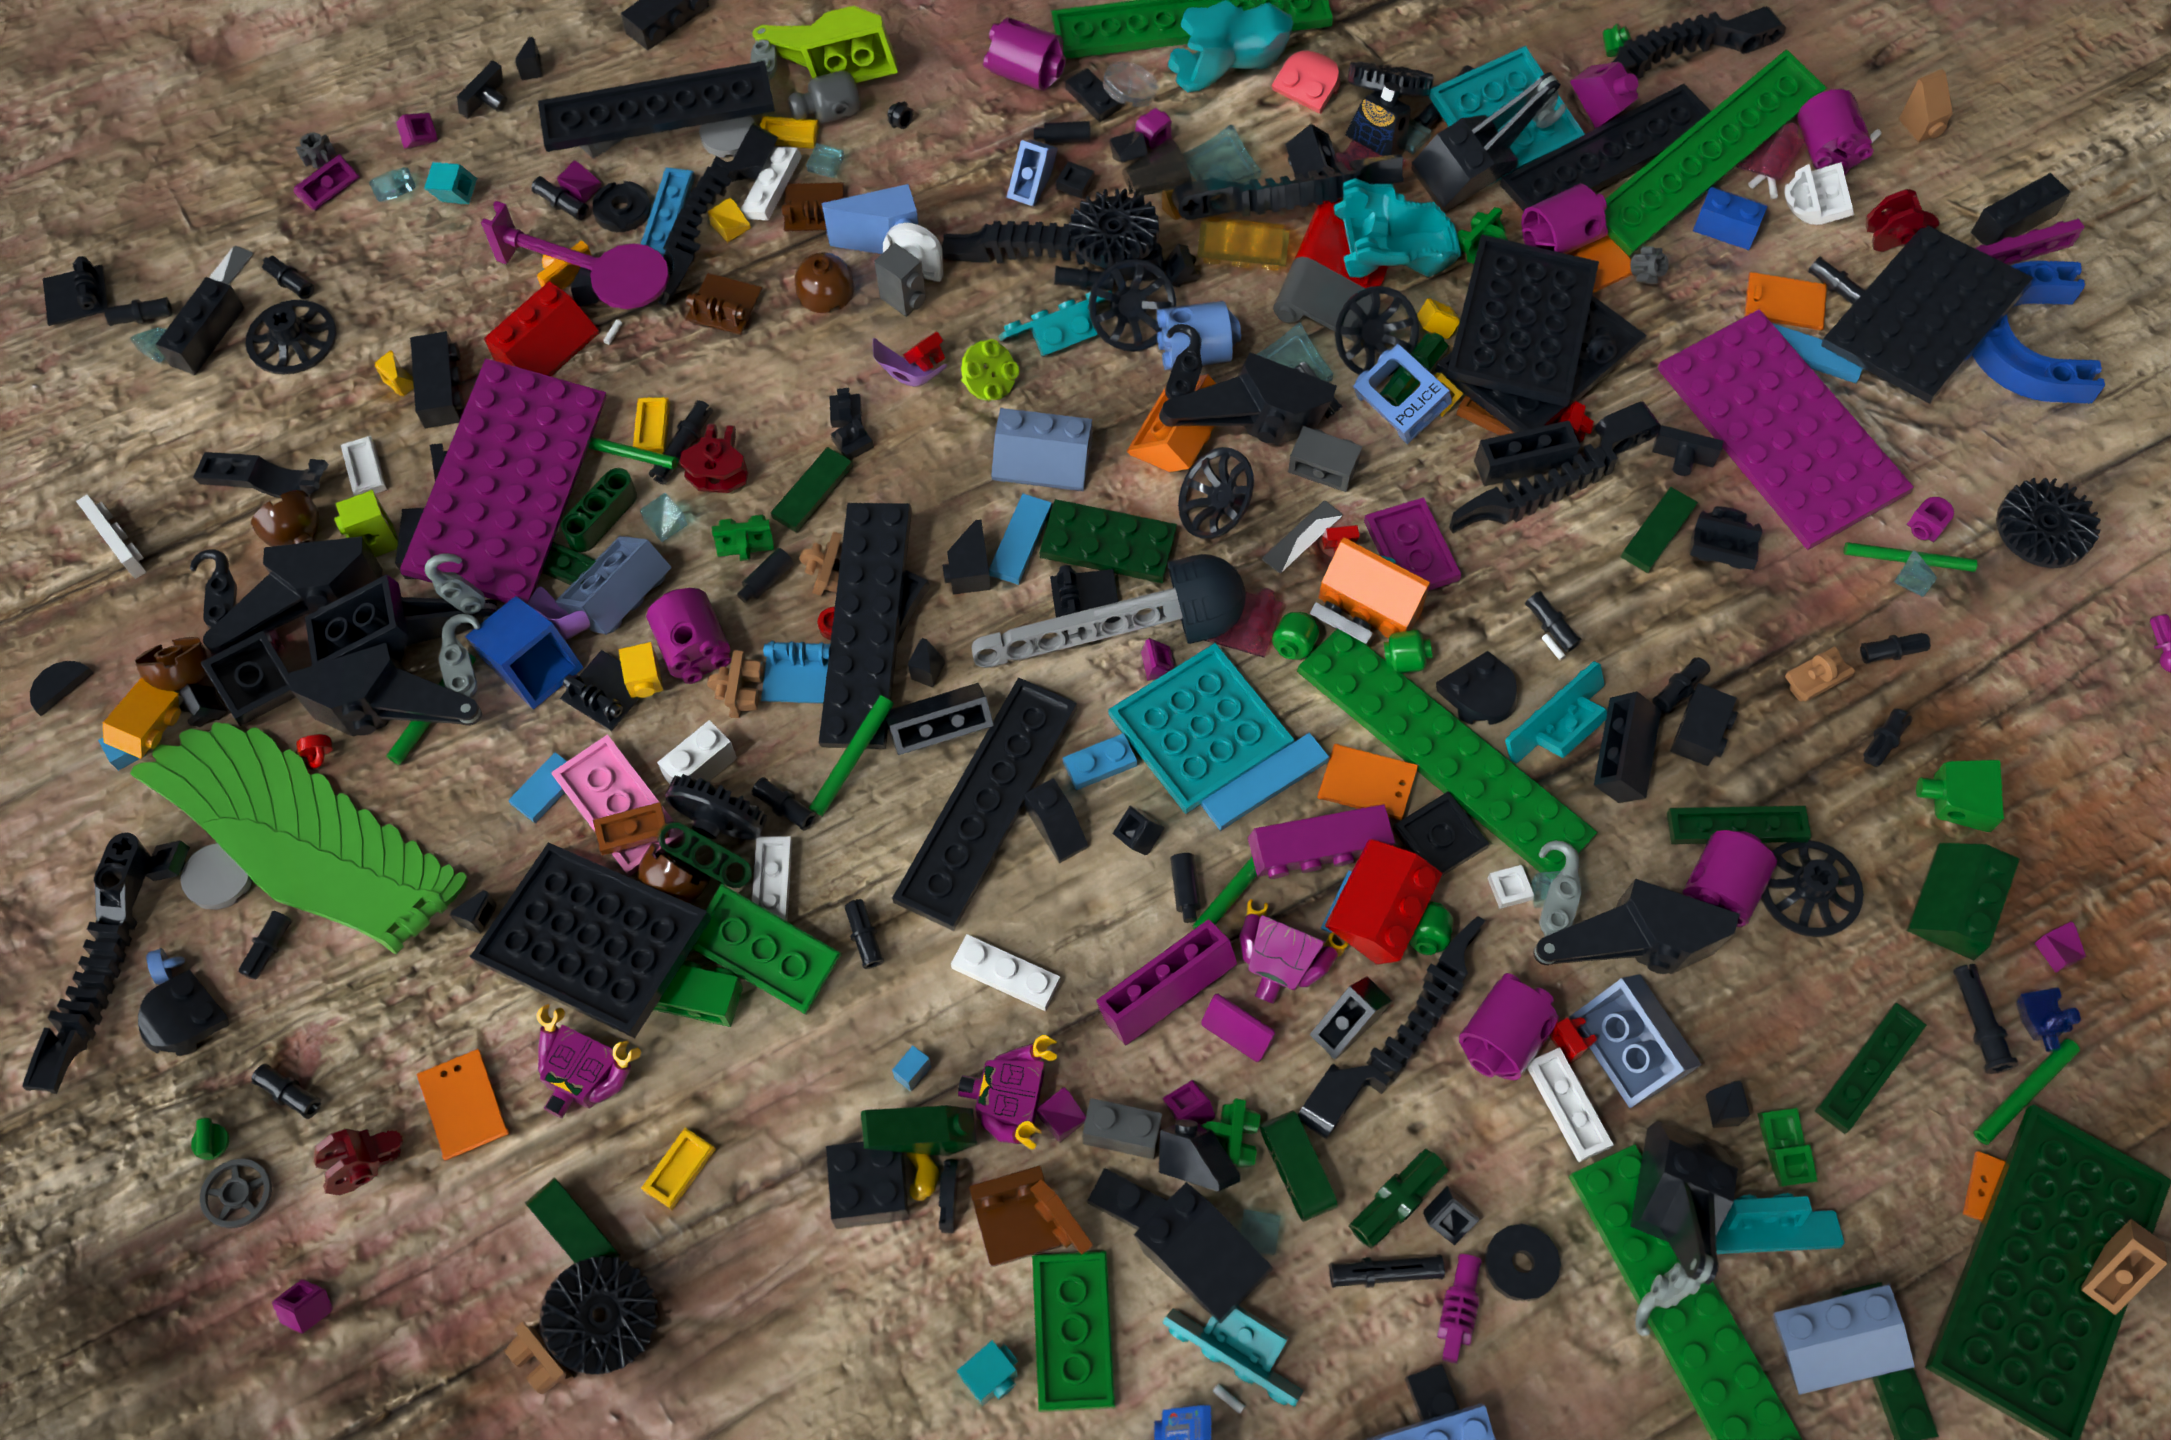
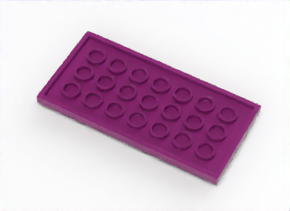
M1760 309L1659 363L1658 371L1715 439L1724 441L1722 448L1807 551L1905 497L1914 488Z
M485 358L400 567L401 574L432 583V580L425 574L426 562L438 554H455L462 558L460 564L444 562L437 566V568L445 573L454 572L462 576L481 590L486 598L507 603L517 596L528 604L537 587L606 401V392Z

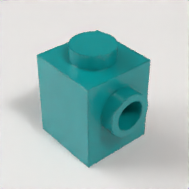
M432 162L424 189L441 202L469 205L478 178L460 164Z
M991 1340L956 1371L979 1403L984 1406L994 1396L1000 1400L1016 1386L1013 1380L1018 1374L1014 1365L1018 1363V1360L1005 1344L998 1348L994 1341Z

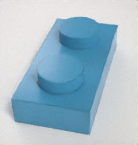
M1124 733L1063 757V764L1077 791L1136 767L1137 759Z

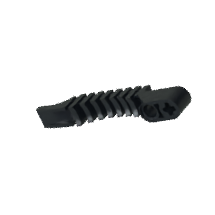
M1398 154L1349 161V165L1353 169L1352 171H1348L1342 162L1334 163L1335 174L1327 166L1322 167L1323 176H1319L1316 170L1308 171L1309 178H1305L1302 173L1295 174L1294 181H1290L1288 176L1280 177L1281 183H1276L1271 177L1265 179V186H1261L1257 178L1250 179V184L1217 178L1194 181L1177 186L1172 193V201L1179 214L1186 220L1229 212H1240L1243 217L1250 216V211L1261 215L1265 214V211L1268 210L1272 212H1278L1280 208L1290 210L1294 209V206L1300 205L1302 208L1309 206V203L1323 204V201L1329 200L1331 203L1336 202L1338 198H1343V184L1352 179H1359L1369 184L1404 182L1403 156ZM1221 192L1217 199L1211 200L1214 194Z
M1638 402L1611 413L1601 419L1595 426V431L1601 438L1598 448L1594 449L1591 444L1584 446L1583 457L1580 453L1573 456L1572 466L1569 462L1561 464V474L1558 473L1556 468L1549 470L1547 481L1541 473L1535 475L1533 486L1526 476L1519 479L1518 490L1510 478L1504 480L1502 492L1497 486L1473 498L1457 509L1452 515L1449 529L1452 533H1455L1472 523L1484 520L1496 521L1504 525L1511 520L1518 522L1522 520L1525 513L1530 516L1536 512L1538 507L1541 510L1548 507L1552 500L1554 503L1561 501L1564 494L1568 497L1575 493L1576 488L1580 490L1587 488L1590 481L1593 484L1599 482L1602 474L1605 476L1612 474L1618 460L1616 455L1654 438L1658 434L1661 424L1645 402Z
M1477 916L1447 946L1439 957L1437 965L1435 966L1432 963L1429 965L1427 974L1422 980L1425 982L1422 987L1423 990L1418 996L1417 1006L1407 1017L1408 1021L1405 1025L1401 1024L1397 1030L1398 1034L1394 1039L1390 1036L1387 1038L1382 1051L1376 1047L1373 1048L1370 1052L1371 1056L1366 1062L1367 1066L1343 1070L1335 1064L1329 1067L1298 1113L1302 1124L1327 1140L1363 1087L1370 1086L1383 1094L1390 1079L1392 1081L1396 1080L1402 1067H1406L1412 1054L1415 1055L1422 1041L1427 1039L1432 1028L1437 1026L1442 1015L1447 1013L1452 1002L1456 1001L1464 987V980L1468 975L1464 959L1465 950L1481 932L1480 928L1486 920Z

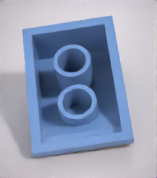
M909 184L822 203L828 240L832 247L882 254L884 239L893 226L901 223L918 225L917 210Z

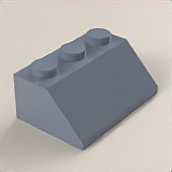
M1000 408L995 431L991 479L994 481L1084 491L1092 446V419Z
M619 536L596 559V562L584 574L582 573L577 581L572 583L555 603L568 614L581 610L584 611L590 621L591 626L589 629L592 632L607 635L617 630L622 624V618L629 611L638 608L644 601L643 597L665 580V574L672 567L648 539Z
M1640 974L1621 978L1569 1016L1571 1020L1579 1017L1585 1019L1586 1023L1584 1026L1578 1029L1583 1038L1595 1034L1597 1039L1590 1049L1629 1108L1674 1085L1702 1066Z
M1890 1284L1773 1314V1321L1799 1395L1915 1367L1904 1322Z

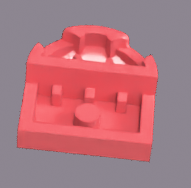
M1300 51L1287 59L1271 86L1273 91L1321 114L1331 96L1338 93L1340 87L1338 66L1332 59L1320 53Z

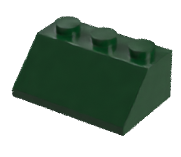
M1939 843L1934 852L1906 931L1974 961L1991 945L2020 858L1987 844Z

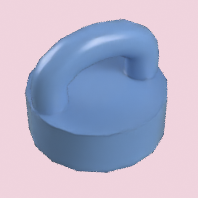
M162 948L148 952L146 958L150 975L158 985L173 978L172 968L185 963V959L182 956L168 959Z

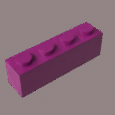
M1385 804L1254 828L1248 836L1257 877L1268 875L1269 879L1287 876L1289 871L1301 869L1302 873L1313 872L1321 869L1322 864L1334 863L1335 867L1351 864L1354 862V858L1360 857L1367 841L1370 839L1392 846L1395 844Z
M1209 919L1096 1000L1107 1026L1125 1046L1238 964L1230 940Z

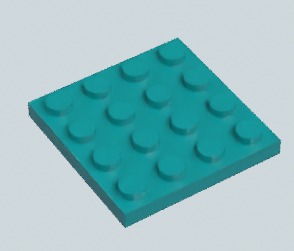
M1524 46L1432 88L1429 98L1448 127L1461 118L1486 115L1489 118L1528 89L1544 75V72L1527 47ZM1559 95L1557 96L1558 100L1554 108L1555 112L1564 104ZM1567 107L1563 115L1549 127L1538 128L1536 123L1531 120L1509 147L1518 159L1517 168L1509 173L1585 135ZM1506 122V123H1505L1501 128H1499L1497 131L1499 132L1508 122Z
M1216 643L1108 709L1109 717L1120 731L1124 733L1126 739L1185 814L1201 805L1204 799L1294 742V738Z

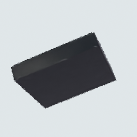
M1449 791L1393 826L1394 832L1407 849L1418 854L1443 873L1442 876L1484 851L1490 844Z

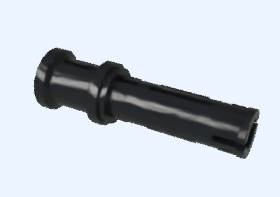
M1970 964V969H1968L1967 965L1954 969L1953 973L1956 976L1976 1030L1973 1037L1974 1043L1980 1045L1986 1065H1984L1985 1072L1987 1074H1996L2017 1067L2019 1065L2018 1060L2012 1057L2005 1039L2008 1036L2007 1031L2002 1026H1998L1980 979L1977 965Z

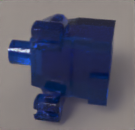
M2059 988L2023 993L2015 1001L2024 1027L2034 1041L2043 1040L2046 1052L2060 1050L2061 1046L2058 1037L2062 1033L2071 1032L2073 1030L2072 1024L2081 1022L2079 1011L2076 1008L2066 1010L2059 1008L2058 1001L2062 998Z

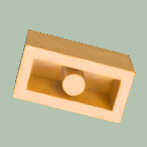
M141 677L103 721L104 743L142 759L150 748L154 749L157 747L166 728L175 725L181 714L178 693L157 689L145 682Z

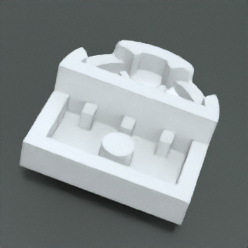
M1842 163L1811 171L1810 164L1797 170L1795 177L1785 186V198L1790 210L1806 223L1820 225L1854 215Z

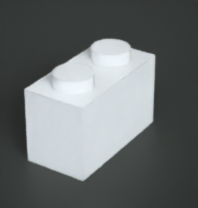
M708 720L657 763L669 784L674 776L678 775L681 777L683 774L696 780L702 778L708 782L734 762L737 756L731 741Z

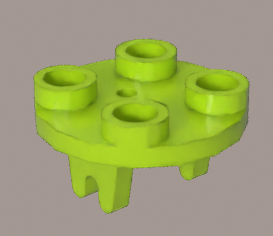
M995 339L975 342L967 349L962 358L961 373L963 378L961 381L966 385L969 392L978 399L988 402L999 400L1010 393L1015 383V378L1019 375V366L1014 362L1008 349Z

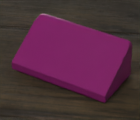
M339 154L294 187V193L315 211L359 179L360 176Z
M1215 993L1201 1022L1204 1028L1255 1062L1262 1060L1274 1041L1275 1030L1220 994Z

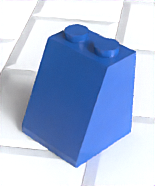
M517 596L513 597L480 624L479 630L473 629L465 636L481 659L533 710L563 686V681L567 675L571 674L574 676L584 668L554 624Z

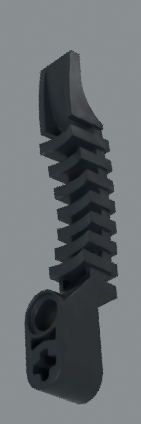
M1768 6L1730 20L1721 19L1715 11L1710 13L1708 18H1705L1702 14L1696 16V19L1693 21L1691 18L1684 20L1683 24L1675 22L1671 25V28L1665 25L1660 27L1659 32L1651 30L1647 36L1641 34L1636 37L1635 41L1629 39L1625 41L1624 46H1619L1618 55L1611 63L1620 62L1625 70L1629 69L1632 74L1640 79L1644 77V70L1651 69L1652 62L1654 64L1661 62V55L1665 59L1670 58L1671 50L1676 55L1682 54L1683 45L1689 53L1696 51L1697 43L1703 52L1709 51L1710 44L1737 50L1741 54H1747L1778 41L1784 35L1786 27Z
M752 123L732 161L726 162L716 156L711 167H707L703 177H700L697 186L693 188L690 197L687 198L683 209L681 208L663 247L666 250L663 258L668 265L669 281L658 303L666 305L680 286L691 261L694 262L695 252L699 251L701 244L695 242V238L701 232L697 230V226L702 222L701 214H706L708 210L707 204L714 205L717 194L724 197L727 193L726 187L731 182L744 179L756 181L778 139L776 135Z
M994 221L992 225L984 224L980 230L974 233L943 234L942 243L943 259L965 262H990L987 248L991 247L997 264L1005 262L1006 251L1009 260H1016L1018 248L1022 257H1029L1030 248H1033L1035 257H1043V249H1047L1049 258H1056L1057 250H1061L1063 260H1071V252L1075 251L1070 240L1069 224H1064V227H1059L1057 223H1050L1049 226H1044L1043 222H1036L1035 225H1030L1029 221H1022L1021 225H1016L1015 221H1007V224H1002L1001 221ZM1157 242L1154 249L1142 260L1156 265L1165 272L1162 246ZM1076 253L1078 264L1085 265L1086 260ZM1136 267L1119 269L1123 279L1133 280ZM1144 269L1142 281H1153L1158 278L1151 271Z
M120 833L114 836L107 844L96 870L94 883L97 919L95 923L89 922L87 930L96 940H85L83 948L90 954V957L81 956L78 962L84 970V973L75 971L72 978L78 985V988L68 985L65 994L71 1001L60 998L57 1007L61 1012L51 1010L47 1017L58 1031V1035L56 1036L50 1028L44 1027L22 1085L26 1091L39 1090L57 1094L70 1063L78 1053L87 1050L88 1041H93L96 1035L95 1025H100L103 1017L100 1013L102 1009L106 1010L109 1004L107 996L114 991L115 985L113 980L120 975L119 964L124 962L127 955L124 952L125 947H129L132 940L129 936V929L135 930L138 923L132 916V908L145 879L144 873L151 858L150 853L134 834Z

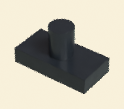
M492 60L457 95L458 112L465 118L469 119L483 103H486L497 112H500L505 107L507 97L497 91L503 83L502 66Z
M1661 425L1652 452L1675 458L1672 468L1673 472L1680 476H1687L1692 472L1693 463L1713 468L1722 451L1724 441Z
M1106 1168L1102 1171L1087 1200V1204L1136 1230L1167 1202V1200Z
M1442 1364L1405 1378L1421 1422L1460 1410Z

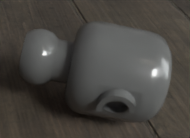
M837 71L815 77L809 81L808 93L795 92L788 97L790 111L793 118L797 120L805 119L808 114L814 113L820 123H828L853 116L860 109V97L853 76L847 71Z

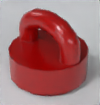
M323 734L305 736L296 743L298 755L307 757L308 764L313 769L319 768L324 762L325 754H329L333 750L331 738Z

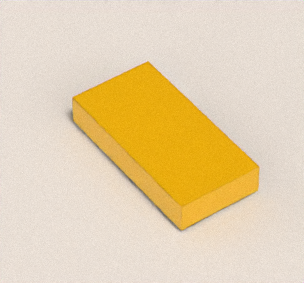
M762 116L760 127L778 137L774 146L815 149L819 130L818 120Z
M668 397L638 398L633 447L661 454L666 449L670 410Z
M684 1128L641 1187L642 1191L670 1210H673L716 1150L715 1147L687 1128Z

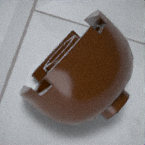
M821 252L806 257L798 266L794 277L796 294L800 299V303L806 309L816 313H831L830 309L839 306L841 309L845 307L852 299L855 290L849 266L843 259L832 253Z
M292 490L279 495L282 501L274 506L270 501L267 502L251 519V525L255 533L271 547L312 542V537L316 533L320 521L316 505L304 490Z
M198 637L178 638L172 640L174 646L163 649L160 644L143 652L135 660L139 675L151 686L161 690L174 691L178 693V696H181L179 691L187 683L198 684L207 673L200 662L208 659Z
M652 843L639 864V881L687 903L695 901L708 885L709 879L705 876L700 880L695 876L700 870L667 851L665 854L657 851L660 845Z

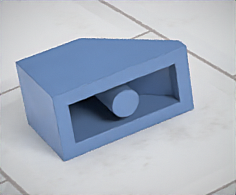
M1021 140L1006 198L1035 206L1051 177L1058 148L1035 140Z

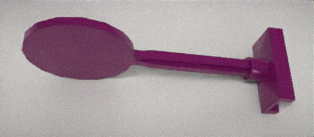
M495 201L493 204L496 215L492 221L485 218L481 221L497 262L507 265L517 248L521 246L592 270L590 275L593 291L602 302L611 307L621 309L643 307L655 301L666 289L669 280L667 262L660 252L647 245L634 243L619 245L605 252L600 258H595L524 234L522 230L515 228L507 205Z

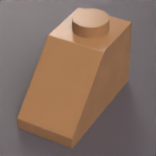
M1943 69L1918 79L1899 117L1900 122L1918 142L1939 137L1946 130V125L1953 113L1947 76Z
M2130 1219L2104 1246L2081 1287L2082 1291L2116 1315L2168 1264L2165 1243Z

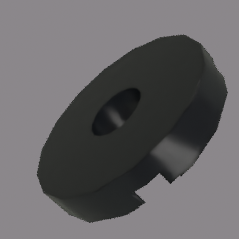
M623 181L624 184L613 182L599 189L592 201V210L596 222L602 228L611 232H627L635 230L644 224L650 216L651 204L647 191L641 185L631 181ZM621 203H626V204H628V205H627L625 208H623V209H616V208H615L618 204H621Z
M1524 1224L1507 1226L1494 1235L1485 1251L1487 1278L1495 1290L1508 1299L1516 1301L1537 1300L1551 1291L1559 1278L1561 1262L1558 1249L1550 1237L1538 1228ZM1518 1253L1528 1256L1532 1263L1531 1271L1527 1273L1517 1271L1512 1263L1513 1256Z

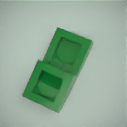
M1798 1108L1757 1113L1766 1151L1779 1187L1818 1182L1811 1145H1805Z

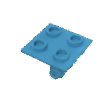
M771 641L768 644H764V657L767 658L761 701L823 703L830 644H824V642L819 644L795 643L794 641L790 643Z

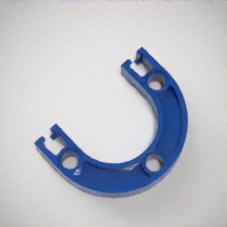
M2028 261L2011 265V267L2034 277L2031 286L2013 307L2034 303L2073 305L2085 287L2084 279L2074 281L2077 275H2080L2082 272L2080 262ZM2007 314L1972 354L1980 368L1995 382L2018 395L2034 400L2092 404L2105 387L2104 379L2098 378L2097 381L2093 380L2096 374L2101 372L2100 360L2056 359L2040 355L2027 348L2016 338L2009 326Z

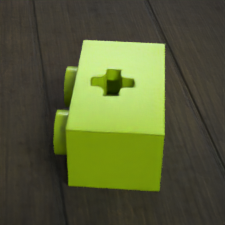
M373 490L335 503L339 516L334 519L341 535H345L346 538L362 536L375 557L397 549L398 537L393 523Z

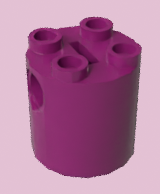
M1009 17L1002 20L1000 24L994 23L991 27L989 39L992 42L983 61L984 68L989 69L991 73L1040 91H1045L1062 75L1066 64V57L1063 54V39L1060 35Z
M1833 89L1819 93L1800 108L1797 115L1798 125L1814 168L1821 169L1842 163L1844 175H1846L1850 168L1873 154L1872 140L1856 98L1850 91Z
M1580 183L1526 208L1522 214L1521 223L1525 245L1568 254L1605 237L1608 234L1604 212L1607 208V203L1604 196L1600 193L1595 194L1588 186Z
M690 587L672 590L657 599L648 608L646 618L672 676L682 678L686 684H693L700 681L703 675L720 667H727L731 663L729 643L709 598L703 590Z
M1729 830L1716 831L1710 836L1683 889V895L1740 914L1737 927H1743L1749 923L1777 866V859L1773 852L1758 837L1751 833Z
M1505 973L1495 983L1459 1035V1043L1472 1067L1487 1077H1494L1496 1075L1507 1080L1515 1081L1520 1079L1558 1023V1015L1551 1005L1554 1001L1552 995L1542 988L1532 989L1523 984L1516 976Z

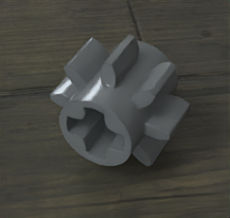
M315 132L304 135L300 140L301 146L296 147L306 167L312 165V167L317 169L332 160L331 155L336 154L328 136L325 134L321 137V135Z
M1644 246L1641 247V254H1634L1630 263V269L1632 274L1637 276V282L1657 284L1658 276H1665L1669 262L1667 256L1662 254V248Z

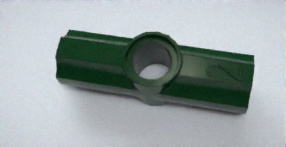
M1435 332L1433 334L1427 333L1412 353L1409 354L1431 373L1437 363L1447 353L1449 345L1445 342L1443 336ZM1401 365L1379 394L1392 406L1396 407L1401 405L1419 388L1420 382Z
M1426 1148L1420 1152L1399 1175L1397 1173L1394 1174L1374 1195L1375 1199L1349 1224V1228L1354 1236L1370 1249L1375 1245L1377 1246L1398 1222L1403 1223L1424 1201L1422 1198L1448 1173L1449 1170L1444 1165V1162L1434 1152Z

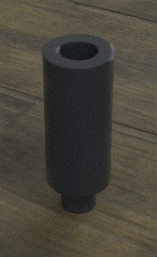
M1090 121L1044 123V128H1034V140L1045 139V144L1090 142Z
M777 548L742 581L744 588L737 593V596L744 603L748 602L752 597L758 599L794 565L792 558L783 549Z
M1178 853L1170 857L1176 910L1183 914V921L1185 923H1193L1197 921L1196 911L1201 909L1195 855L1192 853Z

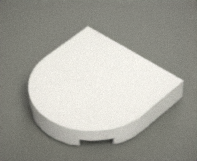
M901 223L893 226L884 239L883 252L893 243L898 244L921 260L924 279L940 282L943 277V251L936 236L926 228L913 223Z

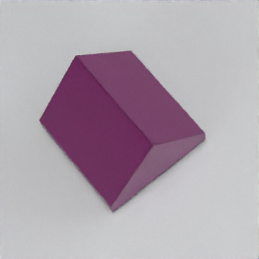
M1151 638L1145 641L1141 655L1147 681L1158 679L1175 668L1170 646Z

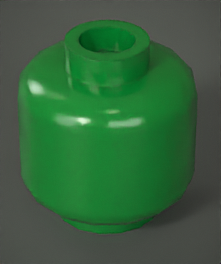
M1290 612L1285 614L1272 634V643L1282 657L1301 660L1310 654L1319 638V628L1309 614Z
M1417 629L1392 633L1389 641L1384 642L1387 666H1392L1394 671L1401 674L1423 671L1427 666V659L1433 658L1431 639H1424L1422 632Z
M1429 901L1409 945L1423 955H1433L1444 951L1451 942L1454 923L1451 913L1442 904Z

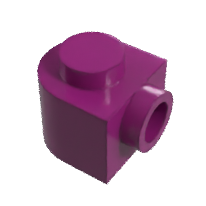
M1155 107L1137 120L1135 131L1143 133L1145 144L1152 150H1157L1172 140V122L1164 111H1160Z
M1930 497L1915 511L1907 525L1911 527V531L1916 538L1920 540L1929 539L1934 543L1954 516L1953 506L1941 497Z

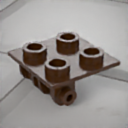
M844 182L787 184L785 204H782L784 231L826 230L822 203L843 199Z
M707 273L698 293L688 294L686 298V305L690 306L685 320L741 335L763 288Z

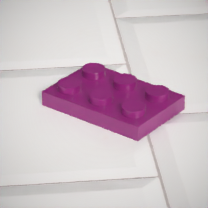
M1424 497L1365 515L1364 523L1379 555L1393 558L1396 561V565L1429 581L1428 591L1460 581L1462 574Z

